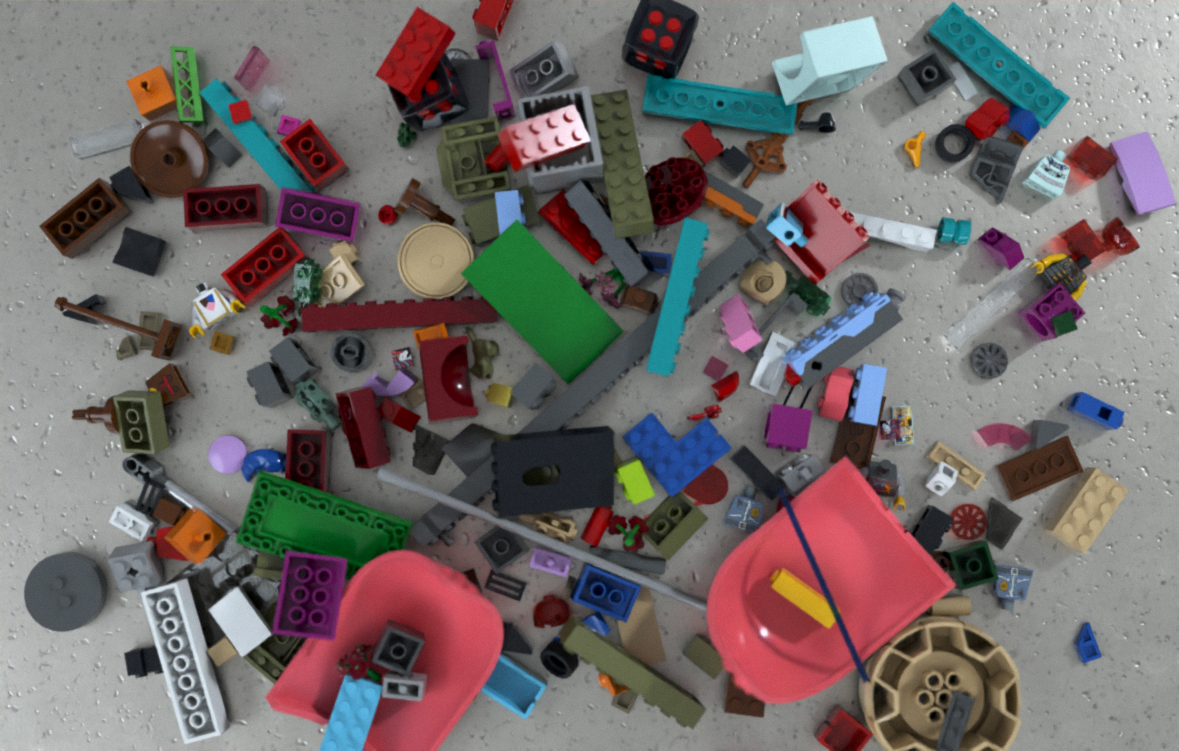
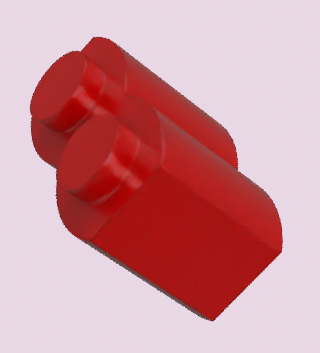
M991 97L966 119L965 126L971 130L973 135L981 140H985L988 137H992L997 128L1001 125L1004 126L1008 122L1010 108Z

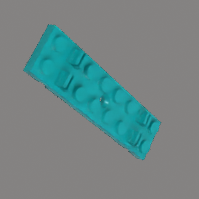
M955 2L949 5L927 31L928 34L1014 105L1032 111L1038 124L1043 129L1048 126L1070 100L1069 96L1052 86V82L997 39L978 21L966 15L964 10ZM1000 61L1002 63V67H997L996 62Z
M648 74L642 113L693 121L701 120L706 123L792 135L794 132L797 103L786 106L783 96L775 95V93L682 79H665L662 76ZM718 101H721L724 105L722 107H718L716 103Z

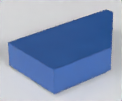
M1085 622L1074 643L1082 663L1102 657L1090 623Z

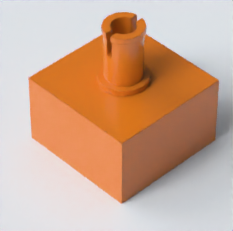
M161 65L126 81L140 114L148 121L177 109L174 83L169 72Z
M190 508L164 539L191 563L202 564L225 537L226 533L199 508Z

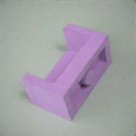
M535 546L529 567L567 577L572 557L543 550Z

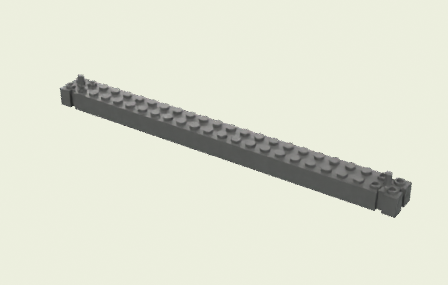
M762 219L699 273L698 279L694 278L692 286H696L693 298L689 297L687 304L691 305L689 315L691 314L693 317L703 307L701 304L704 301L708 304L717 295L716 291L718 289L720 291L725 289L731 282L730 278L734 277L736 279L746 269L744 267L746 264L751 266L759 257L766 265L772 262V259L765 252L775 243L773 239L776 236L766 228V224ZM662 306L517 434L554 431L560 428L565 430L572 424L570 420L575 415L580 417L586 411L584 408L589 403L593 405L601 398L599 394L603 390L608 392L615 386L614 381L618 377L623 379L630 372L628 368L632 365L635 367L644 360L643 355L647 352L650 354ZM684 316L683 324L688 320L686 316ZM494 455L452 490L448 496L478 507L485 500L483 496L487 493L489 495L493 493L492 481L495 480V474L492 473L491 462H494ZM438 503L411 527L410 532L423 547L427 545L431 547L440 539L449 547L454 542L446 533L456 526L454 522L457 519L461 521L468 514Z

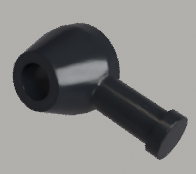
M825 112L820 115L818 122L800 121V130L817 129L821 133H831L836 130V122L832 113Z

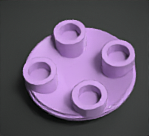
M229 435L219 437L209 448V462L220 473H235L243 465L244 457L247 455V447L237 437Z

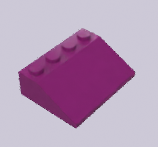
M286 551L272 633L335 641L348 559Z

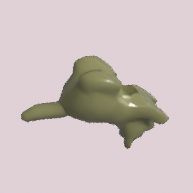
M467 327L466 332L472 342V351L475 357L474 366L467 371L473 373L477 378L485 379L487 377L491 379L494 370L491 359L499 353L498 344L494 340L477 339L474 332Z

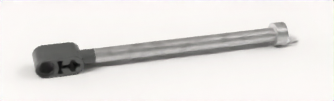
M141 453L133 454L123 460V469L142 484H145L146 480L150 479L165 485L164 491L189 509L199 508L228 537L236 542L239 529L164 477L163 468L155 461ZM239 544L258 557L259 550Z

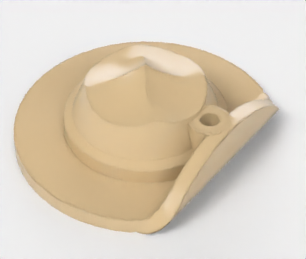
M760 260L744 271L739 288L745 295L767 305L775 300L784 290L786 273L783 267L776 261L772 260L769 265H766Z

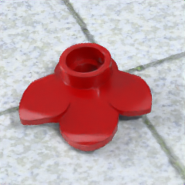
M719 405L708 406L704 408V413L687 416V419L696 421L708 416V419L718 418L719 414L722 413V408H719Z

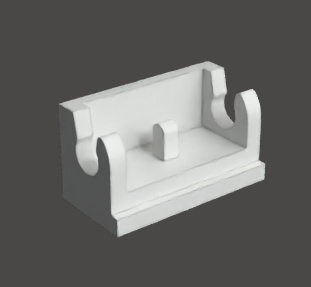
M128 501L117 505L109 523L141 542L153 533L151 529L158 525L160 521L155 517L149 516L150 514L142 513L143 510L141 509L136 511V506Z

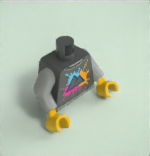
M886 459L881 462L870 461L865 467L859 469V472L878 496L892 498L897 496L893 502L895 511L896 506L899 504L903 505V511L906 510L905 500L903 499L905 496V479L897 471L895 464Z

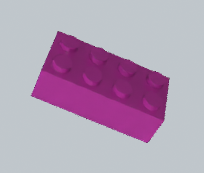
M282 186L275 227L353 242L360 203L349 199Z

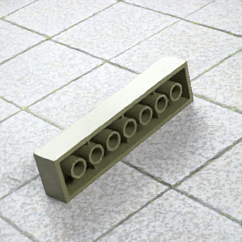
M627 89L590 95L603 160V177L615 239L653 233L654 221Z
M572 614L558 633L561 643L564 645L563 648L571 654L576 652L584 663L588 665L590 663L594 664L596 670L605 676L608 673L613 677L612 680L620 686L626 685L629 688L628 691L637 697L640 694L645 698L644 701L652 707L658 706L660 712L670 718L672 715L682 727L686 728L688 726L694 729L705 713L706 708L696 696Z

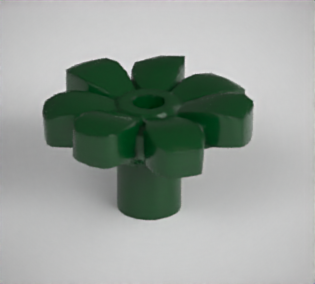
M400 123V129H398V135L400 136L397 137V141L400 143V147H406V145L411 144L410 139H416L417 134L410 131L408 124Z

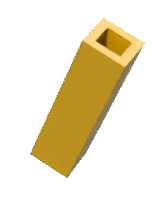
M783 567L779 571L775 570L770 577L771 588L828 629L841 614L839 607Z

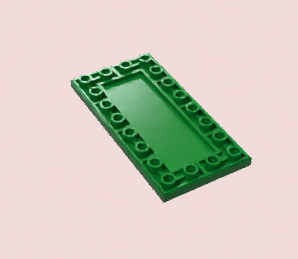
M517 219L461 273L568 384L624 332Z
M260 470L236 543L284 559L286 551L348 559L345 579L350 580L363 566L373 559L389 552L402 551L413 522Z

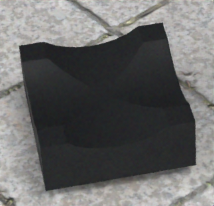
M125 227L121 245L112 263L154 277L166 241Z

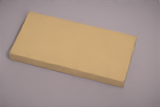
M640 585L641 589L627 622L625 623L617 619L623 649L647 665L666 661L650 590Z

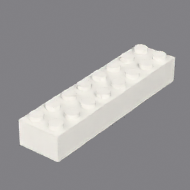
M188 579L174 581L141 592L184 744L221 735L230 728L210 655L207 652V645Z

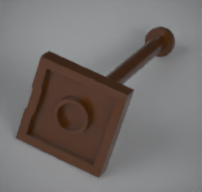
M58 297L54 304V307L59 311L66 309L156 340L151 356L169 361L183 327L182 324L164 319L160 333L69 303L65 297Z

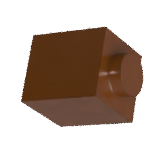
M168 497L161 498L152 516L174 526L185 515L187 507Z

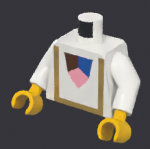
M201 283L196 287L200 296L193 300L192 327L189 333L194 339H196L198 333L204 336L203 330H213L239 314L240 311L238 309L240 307L245 309L246 306L240 302L235 293L216 287L210 290L206 283Z

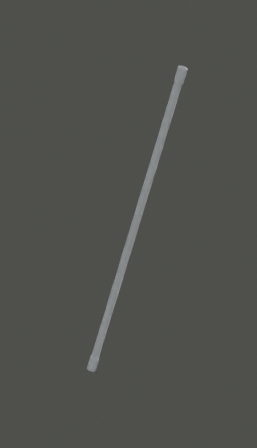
M380 467L376 478L410 490L707 612V601L502 517L499 518L495 514L399 476L397 473Z

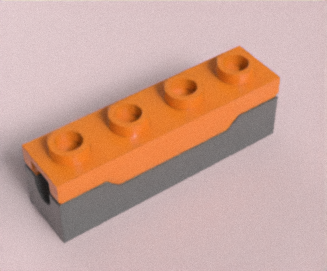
M705 171L708 178V189L703 199L705 201L704 204L712 209L716 207L721 210L720 213L725 217L737 219V223L743 227H752L765 204Z

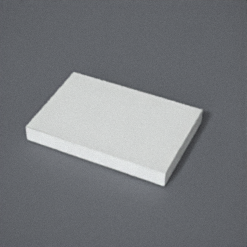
M241 586L235 588L209 609V612L241 657L246 656L274 634Z

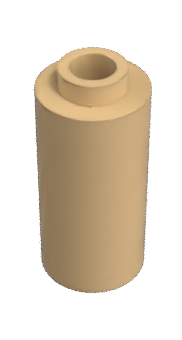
M944 596L925 612L929 616L971 615V600L969 596Z

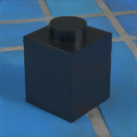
M733 145L731 149L726 148L720 155L722 159L719 164L737 178L749 165L751 159Z

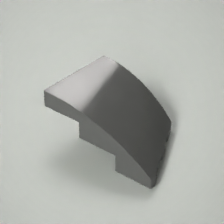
M992 136L983 141L971 175L998 202L1002 203L1024 146Z
M471 423L448 442L442 450L468 477L492 456L491 443H494V436L503 434Z

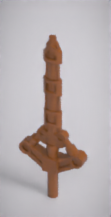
M814 99L797 104L795 124L799 122L803 116V111L807 105H811ZM774 133L772 138L766 137L762 141L750 140L746 142L745 150L754 168L742 183L745 188L748 189L759 172L779 174L785 172L787 165L784 163L782 154L784 147L782 143L785 142L789 135ZM762 146L765 150L763 155H760L757 148ZM775 156L777 157V162L769 161V158Z

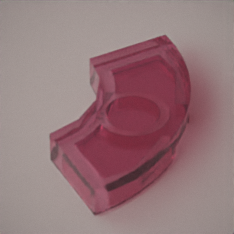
M990 424L977 430L988 446L1004 443L1015 451L1033 440L1025 431L1009 424Z

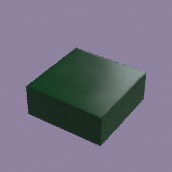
M1071 311L1050 318L1057 337L1078 330Z

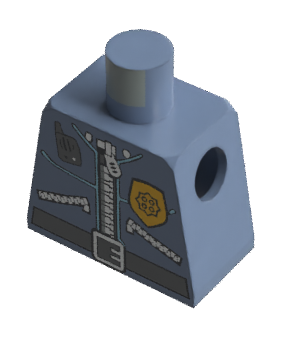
M746 486L743 497L734 495L722 523L753 533L761 527L763 503L755 501L757 489Z
M994 564L999 580L991 582V593L993 596L1002 598L1001 609L1013 611L1014 599L1023 601L1026 599L1033 570Z

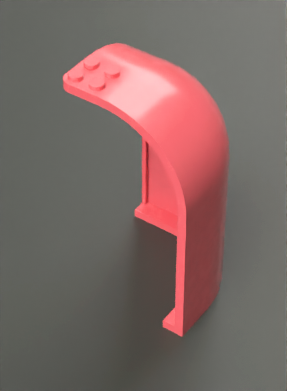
M846 456L739 544L720 566L711 585L707 603V622L714 646L724 660L721 663L728 672L733 673L734 677L732 679L739 688L742 687L748 695L752 693L755 697L767 703L783 704L798 701L830 687L860 665L956 586L952 579L909 531L904 533L906 529L885 506L859 470ZM783 567L840 608L841 614L829 629L771 588L770 577L775 570L779 571Z
M402 550L383 554L363 566L343 588L335 641L308 638L265 698L275 711L301 717L322 726L325 723L328 724L345 674L349 672V669L344 668L342 677H340L341 671L337 670V663L340 661V658H345V654H347L345 664L351 665L352 659L362 657L361 655L354 657L351 655L352 651L359 644L366 643L367 646L372 645L374 648L387 619H390L424 633L425 643L410 673L427 674L426 694L422 701L385 698L381 695L363 751H437L482 689L496 666L501 653L504 634L500 614L494 605L461 572L413 551ZM372 650L366 652L370 667L382 676L378 682L383 683L386 673L391 669L373 663L371 660Z

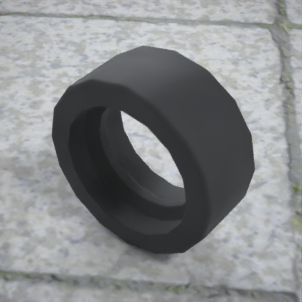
M952 124L944 128L937 136L935 141L936 152L944 161L951 163L959 162L973 151L975 144L974 136L966 126ZM950 133H958L965 140V149L959 154L950 153L944 146V139Z
M551 641L541 653V662L556 677L562 679L569 678L579 665L578 657L575 652L571 654L566 651L561 642Z

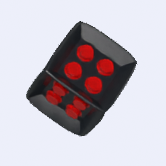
M641 0L626 34L625 43L622 47V60L648 74L662 76L665 79H676L690 48L693 34L697 29L698 13L673 0Z
M446 53L439 60L415 101L388 85L394 103L404 121L411 128L419 132L440 126L462 115L469 109L468 100L461 81Z

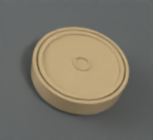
M432 222L416 227L404 238L399 248L397 263L400 276L411 291L424 298L442 300L445 297H453L467 287L469 282L461 273L476 258L472 244L461 231L445 223Z

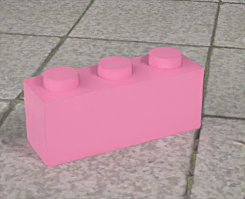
M739 294L719 306L722 313L720 318L726 324L724 328L728 335L731 336L729 341L734 348L738 347L744 353L762 341L749 306Z

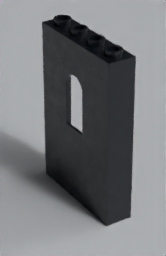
M609 426L494 436V443H491V453L494 455V462H491V470L495 474V480L492 481L493 493L495 492L492 507L493 511L497 512L499 518L614 505V431ZM560 465V483L529 486L522 480V475L528 468Z

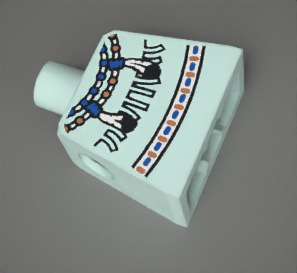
M1056 150L1053 156L1045 155L1022 183L1052 199L1060 197L1070 171V166L1063 163L1066 153Z

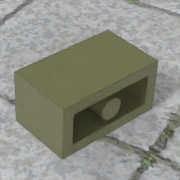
M696 634L682 653L712 679H715L724 668L721 663L724 660L717 649L710 645L712 643L711 640L705 635L700 637Z

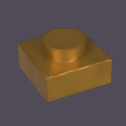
M215 331L209 349L230 355L235 337Z

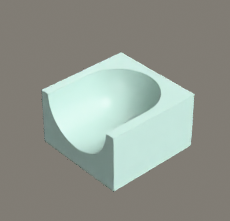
M872 16L803 32L800 35L803 53L776 59L772 62L787 106L852 90L886 63L887 58Z

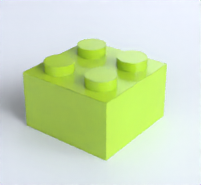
M637 456L616 465L617 470L614 472L619 483H624L625 485L622 490L628 502L632 501L633 505H636L655 496Z

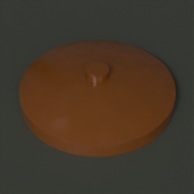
M173 120L157 121L144 127L133 140L130 150L131 167L138 181L150 192L168 198L183 196V189L198 188L205 180L209 170L208 150L200 135L188 125Z

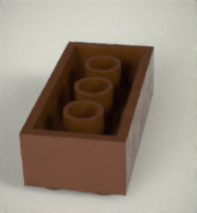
M98 178L39 227L63 256L73 259L129 214L131 210L120 196L113 191L108 182Z

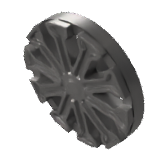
M865 273L852 274L844 281L842 286V296L848 305L853 304L852 300L855 297V303L857 304L860 302V298L862 300V297L868 292L878 293L876 281ZM857 276L860 277L859 283H858V281H857V279H856ZM864 278H868V281L864 284ZM873 283V288H868ZM847 294H853L850 298L846 296Z
M995 343L982 344L972 353V368L982 378L992 379L999 377L1007 369V353L1000 345ZM976 354L981 356V359L976 358ZM1003 355L1004 359H997L998 357ZM981 362V365L976 366V363Z

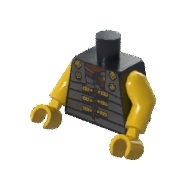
M1060 253L1050 254L1039 262L1030 264L1029 267L1036 266L1037 272L1033 274L1042 273L1052 286L1060 283L1077 302L1087 285V275L1083 269L1092 264L1086 254L1075 261L1070 254Z

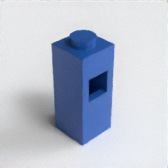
M1084 392L1075 393L1067 409L1108 430H1117L1124 421V411Z

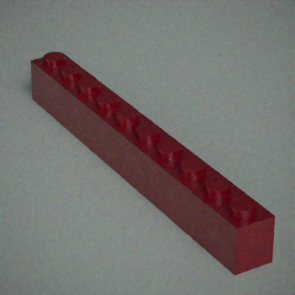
M465 296L462 297V300H454V297H445L442 301H435L434 298H425L423 302H415V299H406L404 303H396V300H386L384 304H377V301H367L365 305H357V302L345 303L346 306H338V303H327L326 307H318V304H308L306 308H301L302 332L305 333L426 327L441 323L445 325L497 323V310L483 296H481V299Z

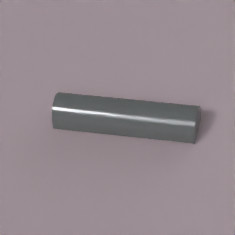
M590 545V554L621 567L660 575L665 573L666 559Z

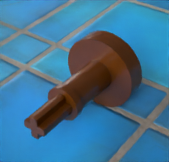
M411 178L393 211L402 216L409 206L431 221L435 219L452 226L455 218L439 210L441 206L435 205L418 195L416 192L421 182Z
M114 396L107 400L104 407L90 406L87 410L72 411L73 420H87L88 423H104L110 433L119 434L113 400Z

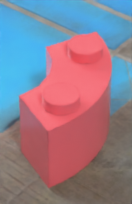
M839 366L823 378L825 385L822 397L820 396L817 402V407L820 408L819 416L842 422L848 407L849 394L854 381V370Z

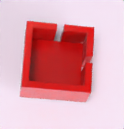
M839 705L828 716L829 723L824 722L814 734L817 741L830 751H861L873 736L869 729Z

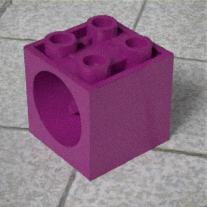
M1060 283L1046 288L1017 312L1042 342L1057 338L1050 318L1071 311L1076 322L1086 314Z
M779 404L769 405L762 443H767V447L781 449V446H784L786 451L800 452L801 449H806L813 410Z

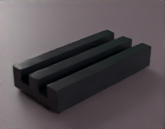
M147 479L135 510L139 511L141 509L144 514L149 512V516L153 517L152 515L162 498L166 486ZM152 485L146 504L143 505L142 502L148 487ZM156 488H159V493L157 495L153 508L149 507V505L151 503Z
M491 569L484 588L520 602L527 582L500 572L496 574ZM493 575H495L502 579L521 585L522 587L521 589H519L517 587L495 580L492 577ZM490 582L518 592L519 595L517 596L490 585Z

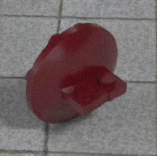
M671 157L658 165L651 166L644 175L654 225H669L679 222L702 206V201L708 189V178L698 162L689 158Z

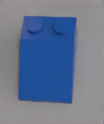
M584 562L570 598L575 603L626 623L641 586Z

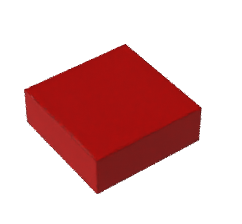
M247 99L228 105L235 125L253 119Z

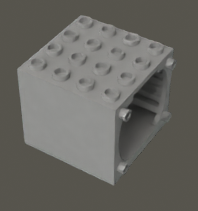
M589 86L518 99L519 106H515L518 123L574 104L591 140L588 143L591 156L590 163L586 162V157L584 156L582 164H579L577 161L574 163V166L568 165L567 167H559L557 169L554 166H550L551 170H547L546 165L542 164L543 171L541 172L538 165L526 168L531 189L535 188L536 194L575 186L580 180L589 181L590 184L603 182V160Z

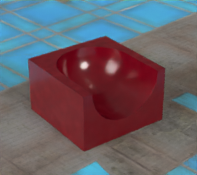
M468 335L422 340L419 342L429 425L475 419L479 415L478 407H474L470 377L467 371Z

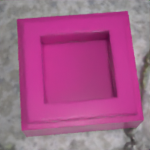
M282 115L277 133L287 136L301 126L302 121Z

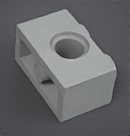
M388 670L383 681L382 697L422 701L426 694L427 674L409 673L406 676L396 671Z

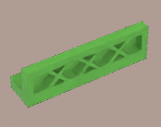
M171 46L170 54L179 122L192 123L193 127H200L203 122L195 49L194 47ZM175 52H183L184 63H181L176 58ZM181 69L185 71L186 82L178 77V72ZM184 87L188 90V101L180 93ZM186 105L190 108L191 117H183V109Z

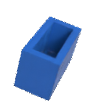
M640 250L655 272L670 274L672 253Z

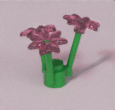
M614 268L606 273L601 271L600 275L596 274L593 279H587L582 273L579 274V281L582 283L581 287L589 295H592L590 288L593 283L599 281L596 283V286L602 287V299L608 302L609 306H613L617 310L622 307L617 302L619 293L627 284L624 282L623 275L619 270ZM614 279L618 283L622 282L615 293L611 289L615 287V284L612 283Z

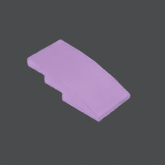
M1148 132L1110 143L1109 147L1117 160L1115 166L1123 179L1122 187L1138 216L1176 204L1164 165Z

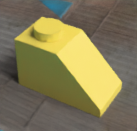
M492 382V385L487 387L485 397H488V402L511 408L514 396L510 393L514 388Z

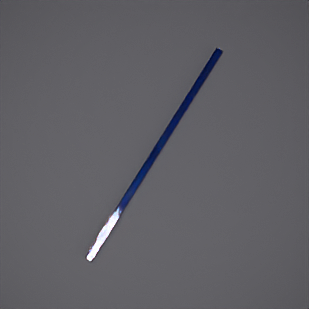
M780 488L777 490L864 683L869 680L787 495L784 489Z

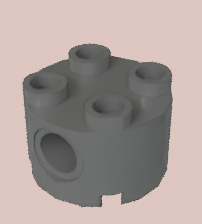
M345 333L338 337V339L336 338L330 349L331 358L339 369L351 373L366 370L373 358L371 343L364 337L354 333Z

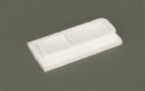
M771 332L762 352L764 356L759 359L749 385L765 393L777 396L786 368L781 359L785 357V352L791 348H797L798 344L786 337Z

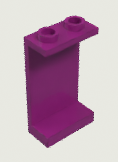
M490 40L482 41L479 45H476L479 59L495 57L507 98L505 101L493 104L498 121L515 117L514 107L495 42Z

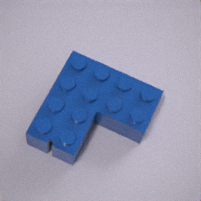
M653 413L649 414L622 436L623 440L671 498L732 449L721 434L719 436L716 435L718 430L708 418L704 419L678 442L674 440Z

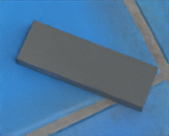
M954 691L935 748L936 750L959 751L976 698Z

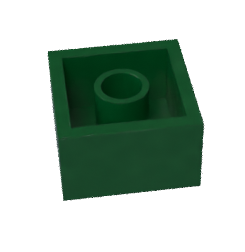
M978 540L943 550L945 557L950 561L949 572L952 581L956 585L954 588L965 590L999 580L987 541Z

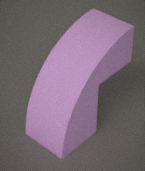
M403 367L390 383L375 372L362 387H371L375 395L393 396L408 390L418 381V378Z

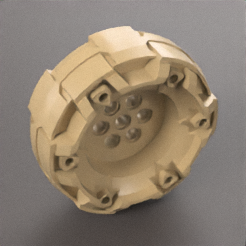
M925 616L913 620L869 656L864 672H860L858 691L861 710L865 714V720L872 734L886 751H938L935 748L954 691L966 692V695L976 698L959 751H1007L1021 725V720L1019 719L1021 694L1018 681L1020 675L1013 660L1005 649L996 643L989 634L959 619L946 616ZM931 675H935V677H936L935 682L932 683V684H929V683H928L929 677H930ZM955 675V681L949 684V677ZM877 688V692L873 694V689ZM945 692V700L939 701V695ZM926 693V699L919 702V695ZM936 710V717L930 719L929 714L931 711Z

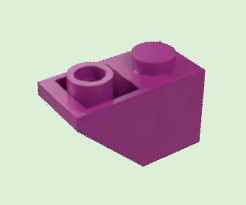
M993 227L978 239L995 261L1009 270L1024 259L1020 244Z

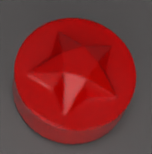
M390 205L381 207L378 213L379 220L387 225L393 224L398 217V213L393 211L395 207Z

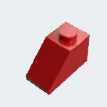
M384 397L378 407L383 419L410 433L413 432L421 418L420 415L388 397Z

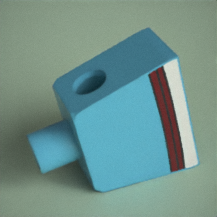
M783 202L768 215L766 228L787 246L795 242L801 248L808 241V238L803 234V223Z

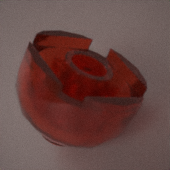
M1118 217L1112 219L1103 228L1102 238L1104 242L1101 245L1107 252L1112 251L1116 255L1124 256L1136 251L1140 246Z
M555 595L544 596L543 600L539 601L534 607V627L545 628L544 624L551 625V628L564 625L571 616L570 607L563 599L555 598Z

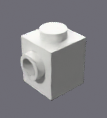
M941 461L928 475L925 487L943 496L955 484L958 471Z

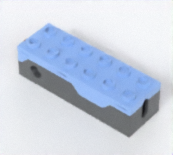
M875 292L865 294L862 297V301L847 307V311L844 314L833 317L829 325L821 326L811 338L806 337L800 342V346L785 352V357L781 360L786 366L784 372L786 381L791 386L800 384L810 388L901 322L903 318L887 294Z

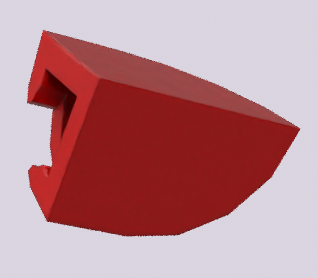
M735 371L711 385L718 402L727 399L736 392L739 386L738 372Z

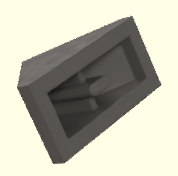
M217 128L203 139L208 149L228 168L242 156Z
M1034 420L1029 447L1031 450H1039L1070 427L1056 422Z

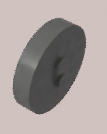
M74 552L51 555L40 561L29 573L24 588L25 604L32 618L44 628L58 632L75 630L92 622L102 611L107 599V581L99 565L88 556Z

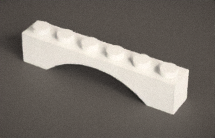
M851 212L855 217L854 220L859 225L864 226L868 231V235L872 238L889 241L908 249L923 252L933 249L937 230Z

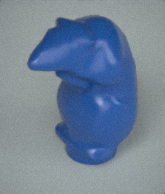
M259 449L247 454L241 467L245 480L250 482L252 474L256 475L263 469L270 473H285L286 453L277 450Z

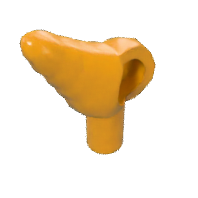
M920 131L915 139H908L904 144V148L909 152L915 168H919L922 151L921 143L927 135L923 131Z

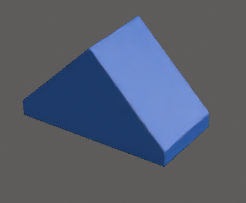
M1011 105L1009 107L1010 118L1005 126L1011 131L1015 130L1030 142L1041 129L1034 113Z

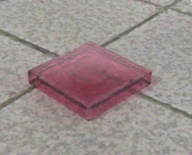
M256 46L251 48L234 76L235 80L249 92L252 91L270 61L260 48Z

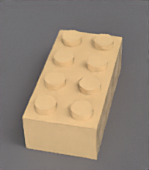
M1088 467L1051 519L1045 531L1073 551L1086 554L1129 490L1100 469Z

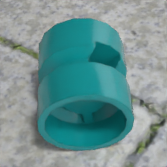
M942 217L938 226L937 240L946 243L953 240L955 244L966 245L971 234V221L958 219L955 222L953 218Z

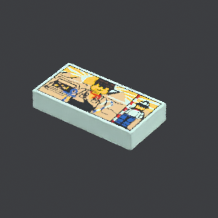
M912 406L891 407L892 422L895 420V423H892V426L895 425L892 430L895 429L893 433H896V435H893L894 445L914 444Z

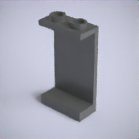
M792 293L758 330L760 336L786 306L798 315L808 305L795 293ZM755 346L744 352L751 360H759L764 356Z

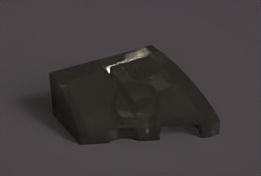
M415 424L416 437L415 442H413V449L415 451L413 467L428 475H435L445 455L442 448L450 440Z
M991 497L985 539L999 550H1003L1023 518Z

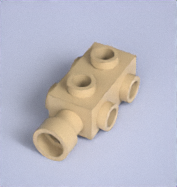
M554 512L520 515L519 521L524 523H532V530L565 544H568L569 539L574 540L577 529H574L576 523L572 522L569 517L554 515Z

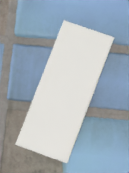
M956 62L949 66L957 79L954 83L965 101L976 95L978 91L960 63Z

